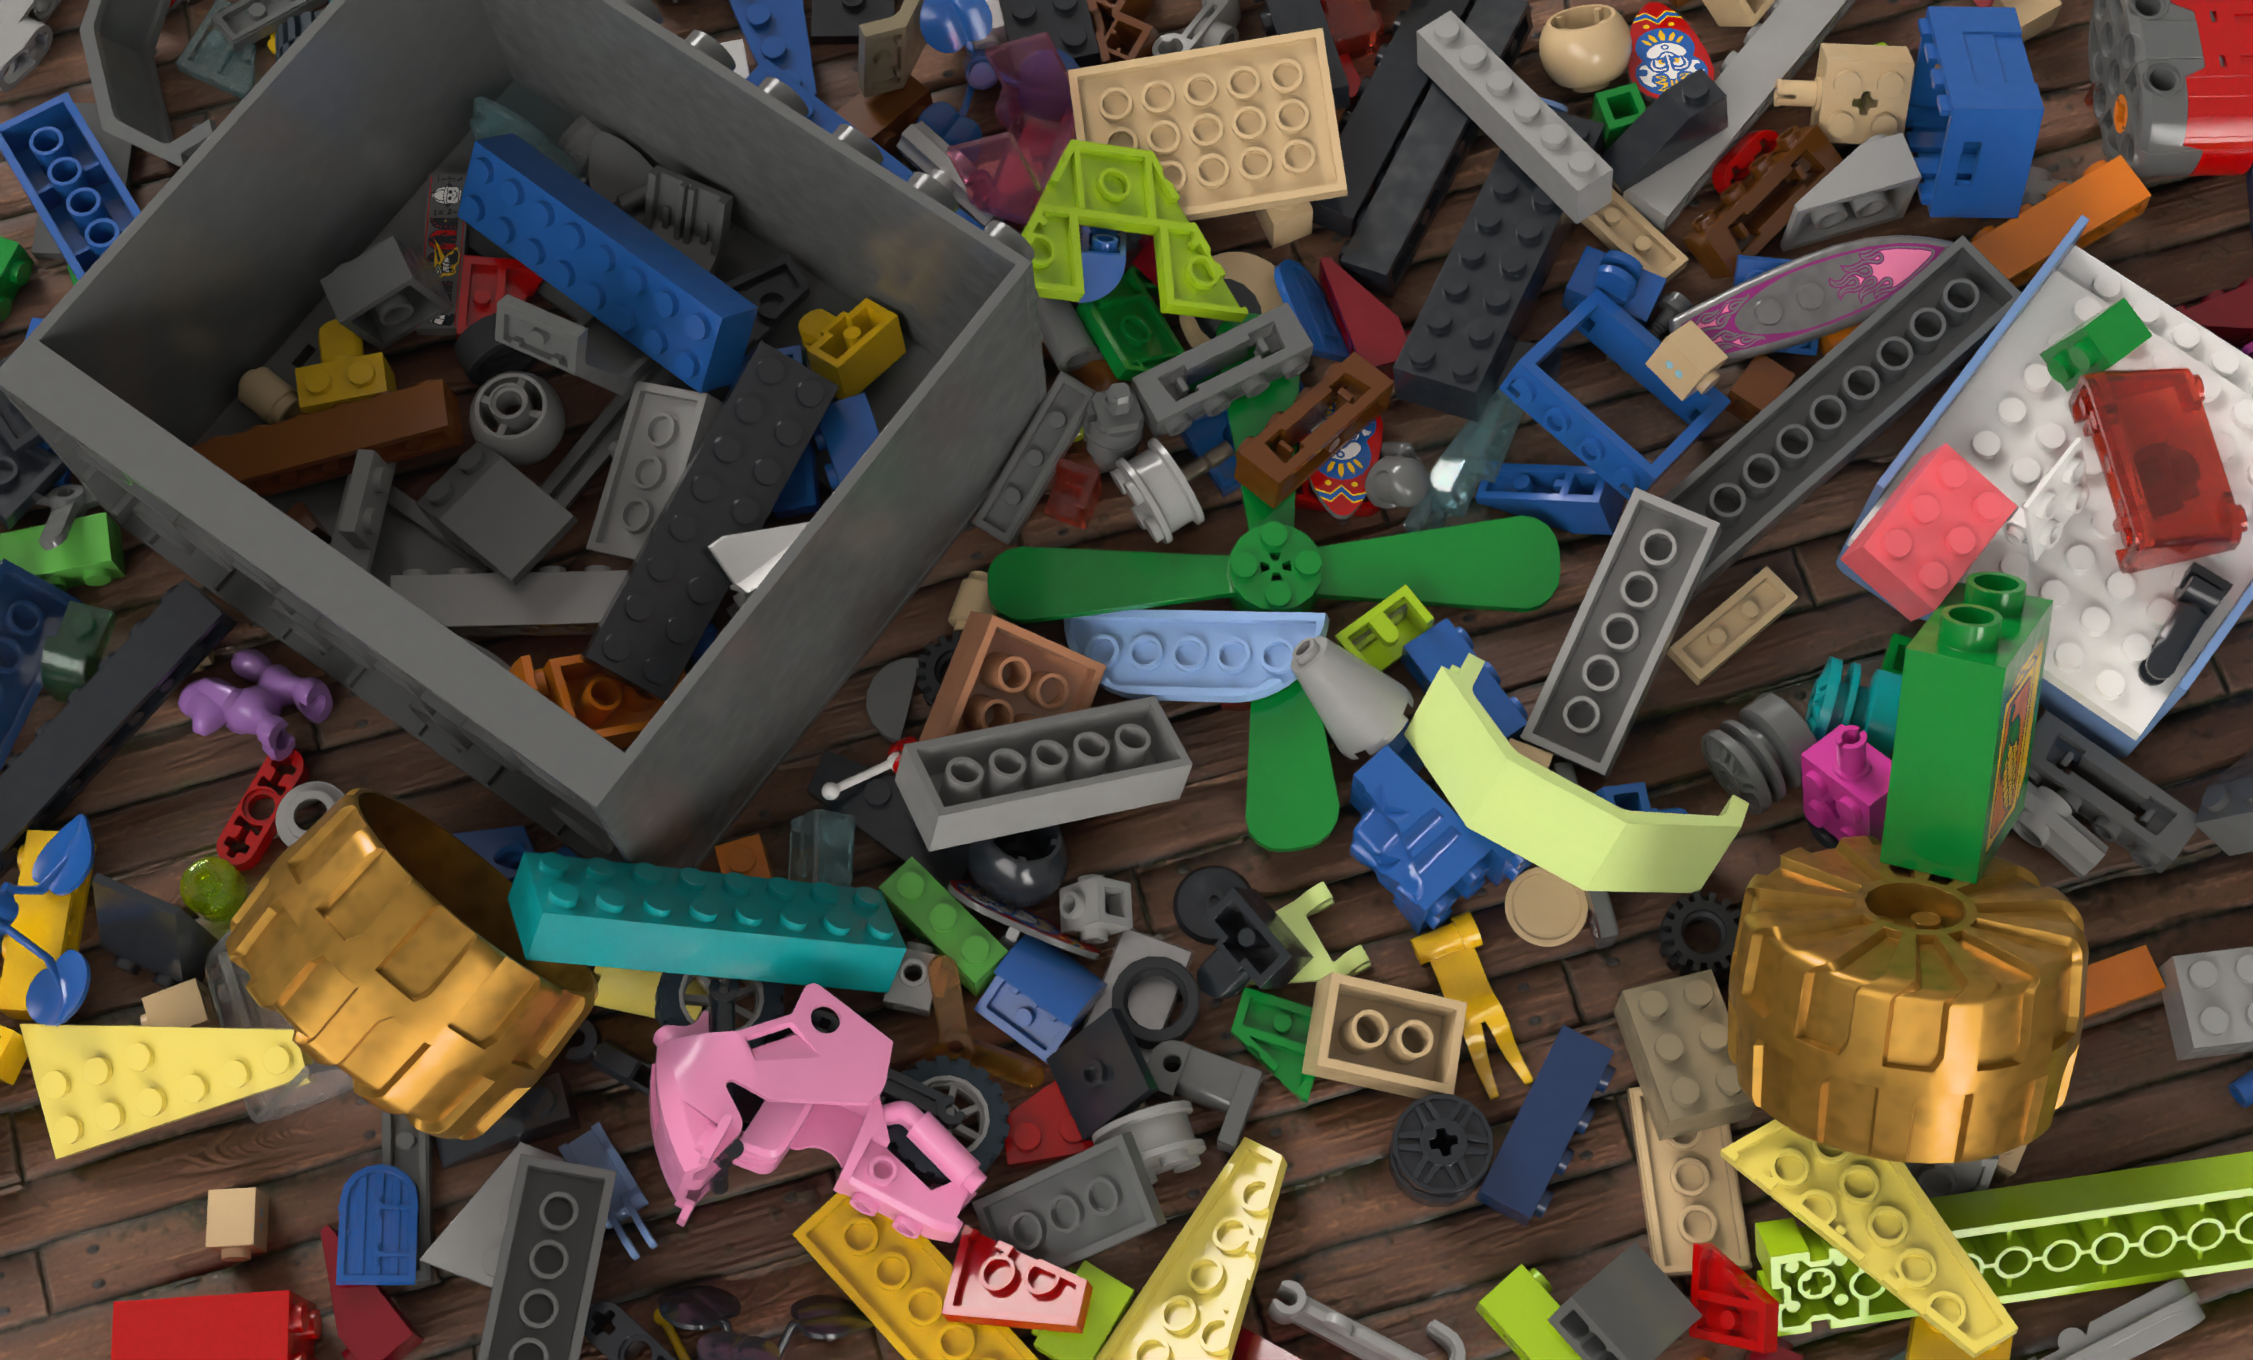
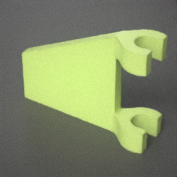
M1324 881L1313 886L1295 901L1276 911L1277 915L1314 957L1289 983L1317 982L1331 972L1355 976L1372 966L1361 944L1344 953L1336 961H1332L1308 921V916L1319 913L1335 904ZM1251 980L1246 986L1257 985L1253 980Z

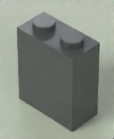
M1634 1242L1573 1294L1548 1321L1582 1360H1655L1703 1315L1644 1250Z

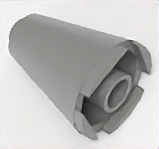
M1324 636L1308 637L1295 647L1292 653L1291 669L1336 747L1344 756L1352 760L1359 759L1354 753L1364 750L1369 755H1372L1389 744L1404 728L1408 718L1403 713L1407 703L1413 708L1414 702L1410 691L1404 685Z

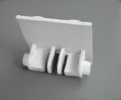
M2077 437L2056 465L2047 471L2046 475L2036 486V489H2033L2030 493V498L2022 503V509L2019 508L2006 524L2007 532L2004 534L2006 540L2015 546H2020L2022 543L2029 545L2030 557L2033 562L2037 561L2046 548L2050 549L2055 546L2062 534L2065 523L2073 513H2080L2089 499L2090 490L2087 488L2086 461L2084 460L2082 438Z

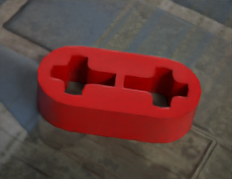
M1772 130L1751 131L1746 134L1714 167L1712 183L1715 190L1721 194L1731 185V180L1734 177L1732 169H1741L1734 179L1735 182L1742 181L1750 173L1748 167L1758 158L1755 156L1762 149L1759 142H1764L1766 145L1762 150L1763 154L1770 153L1778 145L1776 139L1779 134Z

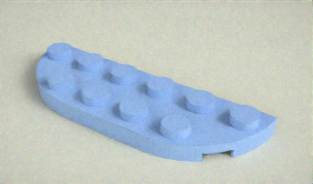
M1136 609L1064 619V631L1070 650L1106 665L1099 686L1113 694L1135 700L1156 696L1158 701L1236 703L1265 698L1279 692L1297 680L1291 669L1292 653L1295 647L1308 637H1326L1330 619L1326 613Z

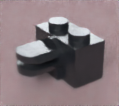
M1233 887L1202 918L1219 941L1215 944L1217 949L1197 970V981L1201 990L1214 998L1228 999L1235 997L1251 980L1259 988L1283 989L1314 957L1256 889Z

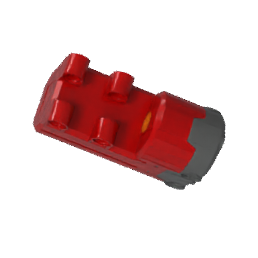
M2093 0L2088 35L2090 67L2088 76L2093 84V108L2101 127L2103 138L2102 150L2108 160L2111 161L2117 156L2122 155L2138 177L2244 174L2253 165V0Z

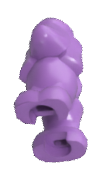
M247 648L233 655L231 667L233 672L242 679L258 682L256 686L240 689L233 687L231 683L221 678L204 677L186 685L178 701L179 709L185 716L192 719L194 733L207 736L225 725L234 733L257 735L258 740L262 743V750L272 760L276 761L286 759L291 755L295 747V737L287 733L286 726L289 724L280 717L283 707L295 704L309 721L317 724L328 718L333 707L330 691L320 679L315 677L303 678L294 675L283 665H272L271 660L262 652Z

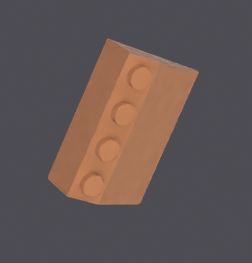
M971 611L919 741L1089 709L1106 665L997 616Z

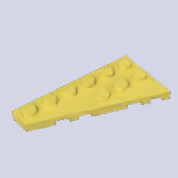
M39 1023L20 1024L56 1159L66 1158L316 1075L312 1058L292 1041L294 1029L60 1024L59 1027L45 1026Z
M1776 1119L1720 1151V1156L1972 1358L1979 1356L2017 1333V1325L1904 1163L1869 1158L1868 1156L1820 1144L1791 1131Z
M1247 1137L1243 1138L1095 1360H1232L1288 1165L1283 1155Z

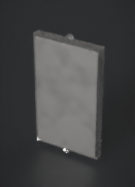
M1135 929L1120 932L1102 978L1108 986L1089 1012L1083 1029L1108 1009L1112 1008V988L1119 974L1132 962L1147 956L1167 957L1181 963L1188 970L1195 951L1165 941L1161 934H1156L1154 937ZM1151 976L1141 980L1132 988L1128 997V1008L1132 1018L1139 1025L1148 1029L1160 1030L1166 1028L1180 989L1172 981L1164 977ZM1139 1046L1147 1063L1154 1049H1145Z

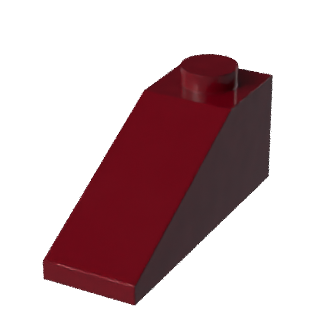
M1329 256L1320 258L1319 281L1349 354L1351 355L1355 351L1390 379H1394L1393 366L1411 331L1404 332L1399 317Z
M326 1225L320 1230L337 1333L338 1337L347 1347L341 1353L345 1360H402L420 1345L424 1339L382 1285H336L338 1230L330 1225Z

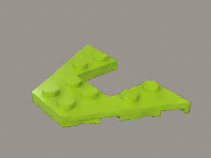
M1074 139L1070 140L1021 234L1031 245L1035 253L1032 263L1035 289L1039 297L1079 302L1085 294L1079 232L1080 225L1153 235L1161 313L1242 322L1248 315L1246 306L1241 308L1225 283L1223 278L1226 273L1222 266L1212 258L1211 248L1195 222L1189 223L1177 203L1180 196L1173 184L1164 177L1163 168L1153 151Z

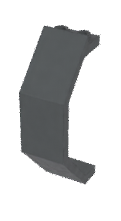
M90 0L79 30L102 130L182 167L213 133L217 126L215 121L208 119L178 139H173L154 59L155 48L171 0Z
M657 165L648 173L645 213L642 225L714 275L737 227L736 224L730 222L733 196ZM508 294L497 302L495 341L623 396L658 363L589 312L574 323Z

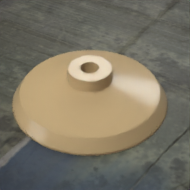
M1535 867L1521 873L1509 886L1505 897V913L1510 926L1522 939L1534 945L1552 947L1572 940L1582 930L1588 915V903L1584 890L1541 867Z

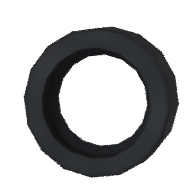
M496 313L481 318L470 325L458 337L454 345L456 357L468 380L478 386H482L488 379L497 374L508 371L527 372L539 361L495 341Z
M1147 956L1132 962L1119 974L1112 988V1008L1121 1009L1138 1046L1145 1049H1154L1165 1041H1182L1192 1032L1199 1017L1200 992L1194 976L1181 963L1167 957ZM1151 976L1164 977L1172 981L1180 989L1183 997V1010L1179 1018L1171 1026L1160 1030L1148 1029L1139 1025L1132 1018L1128 1008V997L1132 988L1141 980Z

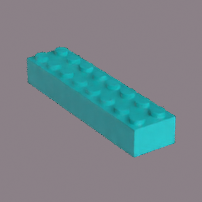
M524 852L507 898L526 960L797 985L815 983L822 987L888 993L907 950L882 892L870 887L853 888L834 886L826 882H797L781 877L771 879L751 877L736 872L727 874L705 872L690 867L683 869L659 867L644 862L637 864L613 862L598 857L591 859L567 857L553 852L544 854Z

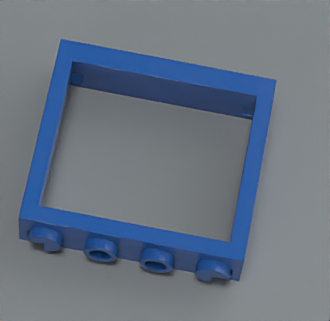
M1599 288L1592 292L1525 354L1499 387V390L1628 501L1635 487L1648 492L1700 439L1731 403L1714 386L1704 395L1696 391L1684 401H1681L1645 364L1662 342ZM1575 330L1581 332L1689 425L1652 464L1538 367Z

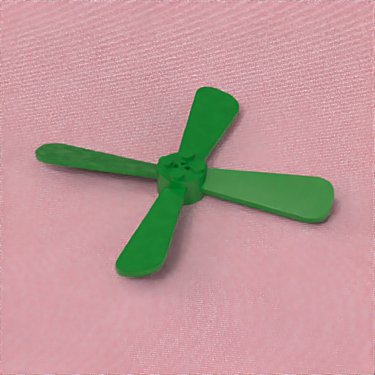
M1248 313L1242 322L1223 320L1217 328L1216 337L1262 314ZM1256 346L1247 350L1246 358L1219 370L1220 374L1254 358L1253 352L1256 350ZM1300 374L1290 379H1286L1283 376L1271 382L1269 387L1261 394L1252 398H1247L1244 395L1231 402V405L1226 410L1235 454L1246 438L1249 436L1255 438L1265 429L1266 424L1276 412L1282 411L1284 413L1294 404L1299 394ZM1297 443L1292 446L1295 449L1292 457L1297 454ZM1240 483L1248 532L1239 538L1231 551V556L1022 546L1008 549L998 555L991 563L987 577L988 597L991 607L995 612L1010 622L1028 624L1228 597L1235 611L1310 612L1317 598L1381 603L1404 585L1409 587L1424 606L1526 613L1540 609L1551 600L1559 584L1561 568L1560 551L1556 536L1547 524L1535 517L1521 515L1317 547L1306 533L1294 527L1296 490L1273 509ZM1273 576H1279L1280 580L1272 581ZM1297 679L1277 693L1250 701L1245 823L1249 836L1258 846L1268 851L1290 852L1317 846L1330 836L1336 826L1340 805L1324 724Z

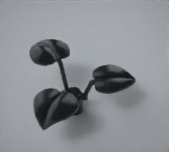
M706 1285L686 1286L665 1293L658 1298L657 1302L661 1316L676 1327L687 1330H705L718 1325L723 1330L710 1332L699 1338L696 1349L699 1360H781L792 1335L797 1330L801 1329L805 1336L813 1339H834L874 1326L854 1303L832 1295L808 1296L796 1301L791 1306V1316L794 1320L788 1322L776 1346L773 1342L763 1337L748 1336L747 1334L739 1336L733 1333L731 1322L728 1319L740 1314L741 1304L734 1295L721 1288Z

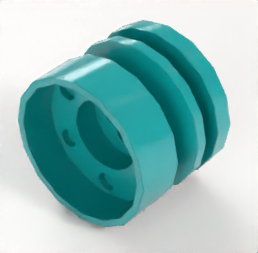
M1830 656L1823 672L1816 679L1805 716L1806 724L1817 742L1825 737L1826 732L1830 733L1841 724L1844 726L1860 727L1859 733L1863 730L1866 732L1867 743L1889 758L1894 747L1902 675L1877 669L1871 677L1868 686L1865 687L1860 685L1861 664L1852 662L1844 681H1842L1843 660Z

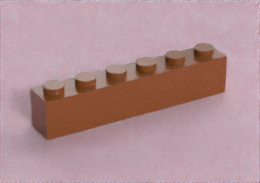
M442 379L424 380L418 382L413 387L394 392H379L372 398L353 403H338L331 409L312 414H297L291 417L290 420L279 423L256 425L248 431L238 434L215 436L207 442L193 445L191 448L263 498L351 474L358 449L375 450L387 464L463 445L464 439L458 398Z

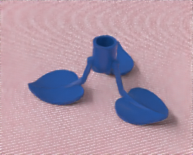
M924 0L919 22L925 41L932 48L943 53H955L965 45L969 54L964 59L963 70L968 83L965 86V95L958 112L950 103L937 101L923 110L916 124L923 121L953 149L955 147L960 148L975 161L983 145L982 132L976 121L965 117L975 89H988L997 82L998 78L1014 86L1021 87L1018 94L1019 107L1029 116L1038 119L1057 118L1073 110L1068 70L1080 67L1067 53L1052 47L1036 49L1028 54L1021 64L1020 73L1022 79L1016 78L1007 73L1005 69L998 68L995 58L990 52L983 49L976 50L972 41L986 38L992 30V14L985 0Z
M81 813L65 825L38 855L32 869V878L35 882L39 883L38 885L15 886L4 882L0 888V954L2 952V936L8 934L42 959L47 966L46 969H43L34 977L26 995V1007L30 1017L37 1023L45 1026L59 1027L60 1024L68 1021L77 1012L89 990L91 981L90 966L84 955L75 950L64 952L55 961L49 953L12 927L10 924L14 922L19 912V905L15 901L14 894L43 895L50 889L52 893L64 896L77 889L84 882L94 863L95 844L89 820Z

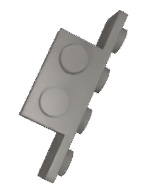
M358 449L353 471L347 476L330 546L370 573L397 462L387 464L375 450Z

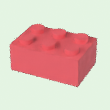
M1945 443L1920 458L1842 555L1840 560L1912 622L1934 612L2018 506Z

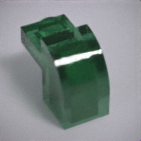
M70 601L56 637L47 636L42 653L41 678L46 691L56 700L66 702L69 695L76 688L86 685L98 672V666L103 660L102 656L118 618L111 610Z

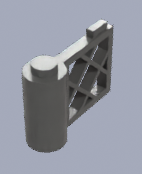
M1039 297L1037 308L1039 326L1044 336L1043 342L1059 371H1075L1090 361L1105 359L1076 311L1079 305L1077 302Z

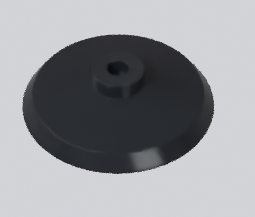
M1218 865L1200 867L1186 875L1179 883L1173 899L1174 916L1182 931L1197 942L1215 945L1219 939L1204 923L1202 918L1233 887L1252 889L1246 879L1233 869Z

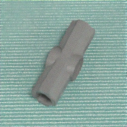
M2028 781L2024 809L2012 826V829L2031 845L2039 848L2044 847L2078 878L2084 877L2100 862L2109 847L2071 815V807L2061 796L2047 787L2040 786L2037 788Z

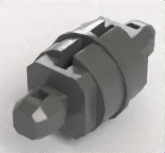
M1124 382L1110 385L1107 391L1096 392L1083 421V439L1087 442L1086 449L1091 454L1093 462L1104 471L1116 469L1115 461L1121 457L1126 461L1134 458L1145 432V415L1141 411V406L1138 403L1135 392Z

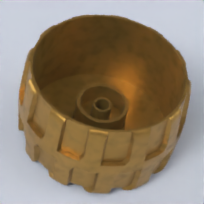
M366 788L352 789L345 794L309 830L282 853L230 921L232 933L228 936L225 943L229 959L246 970L251 976L245 988L260 1007L280 1013L294 1027L292 1041L319 1064L338 1066L353 1078V1091L378 1109L391 1114H404L411 1125L417 1130L444 1139L471 1140L483 1135L552 1065L554 1059L591 1012L599 993L597 981L588 965L526 960L507 899L513 884L507 877L473 849L431 819L392 797Z
M1874 836L1842 837L1836 848L1814 853L1798 847L1781 854L1780 867L1768 876L1760 874L1753 876L1745 890L1734 952L1731 959L1728 1000V1055L1732 1063L1736 1065L1740 1088L1757 1107L1762 1108L1791 1131L1820 1144L1868 1156L1869 1158L1902 1163H1964L1984 1160L2021 1145H2027L2049 1129L2055 1109L2059 1108L2066 1099L2081 1039L2085 1015L2089 956L2083 919L2073 903L2062 892L2049 886L2041 887L2040 881L2031 871L1998 856L1993 857L1977 884L1881 863L1882 844Z

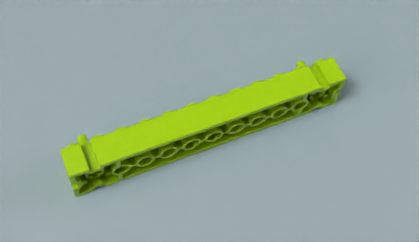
M2253 1151L1929 1198L2002 1304L2253 1268ZM1794 1218L1755 1223L1756 1256L1763 1269L1757 1271V1283L1779 1302L1778 1337L1812 1332L1811 1322L1827 1320L1830 1328L1834 1329L1920 1316L1808 1226L1798 1227Z

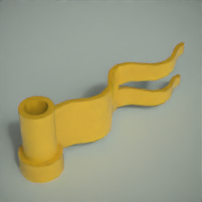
M1466 911L1452 917V923L1410 939V942L1420 965L1430 962L1443 996L1467 1002L1463 1037L1478 1076L1490 1100L1499 1097L1489 1063L1481 1025L1483 1022H1486L1501 1052L1526 1086L1534 1081L1518 1050L1505 1012L1486 978L1475 948L1483 945L1482 938L1471 913Z

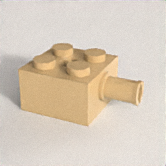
M1821 43L1817 73L1814 81L1782 80L1777 78L1775 81V88L1777 90H1774L1773 98L1774 106L1812 107L1809 125L1817 124L1831 143L1862 144L1867 139L1879 134L1891 136L1902 132L1904 135L1915 63L1907 46ZM1862 91H1868V93L1862 96Z

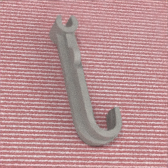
M2181 1278L2168 1282L2089 1322L2086 1335L2078 1328L2070 1327L2064 1329L2058 1336L2057 1344L2059 1350L2039 1360H2130L2191 1329L2204 1320L2206 1315L2198 1304V1301L2201 1299L2196 1291L2191 1292L2184 1279ZM2034 1356V1357H2032V1358H2030V1359H2028V1360H2038V1359H2037L2036 1356Z
M1292 1280L1282 1281L1276 1293L1278 1297L1288 1300L1291 1305H1285L1275 1298L1267 1311L1270 1318L1276 1323L1282 1325L1293 1323L1362 1360H1428L1306 1296L1303 1287ZM1435 1319L1431 1321L1426 1327V1335L1446 1350L1449 1360H1466L1464 1343L1458 1334Z

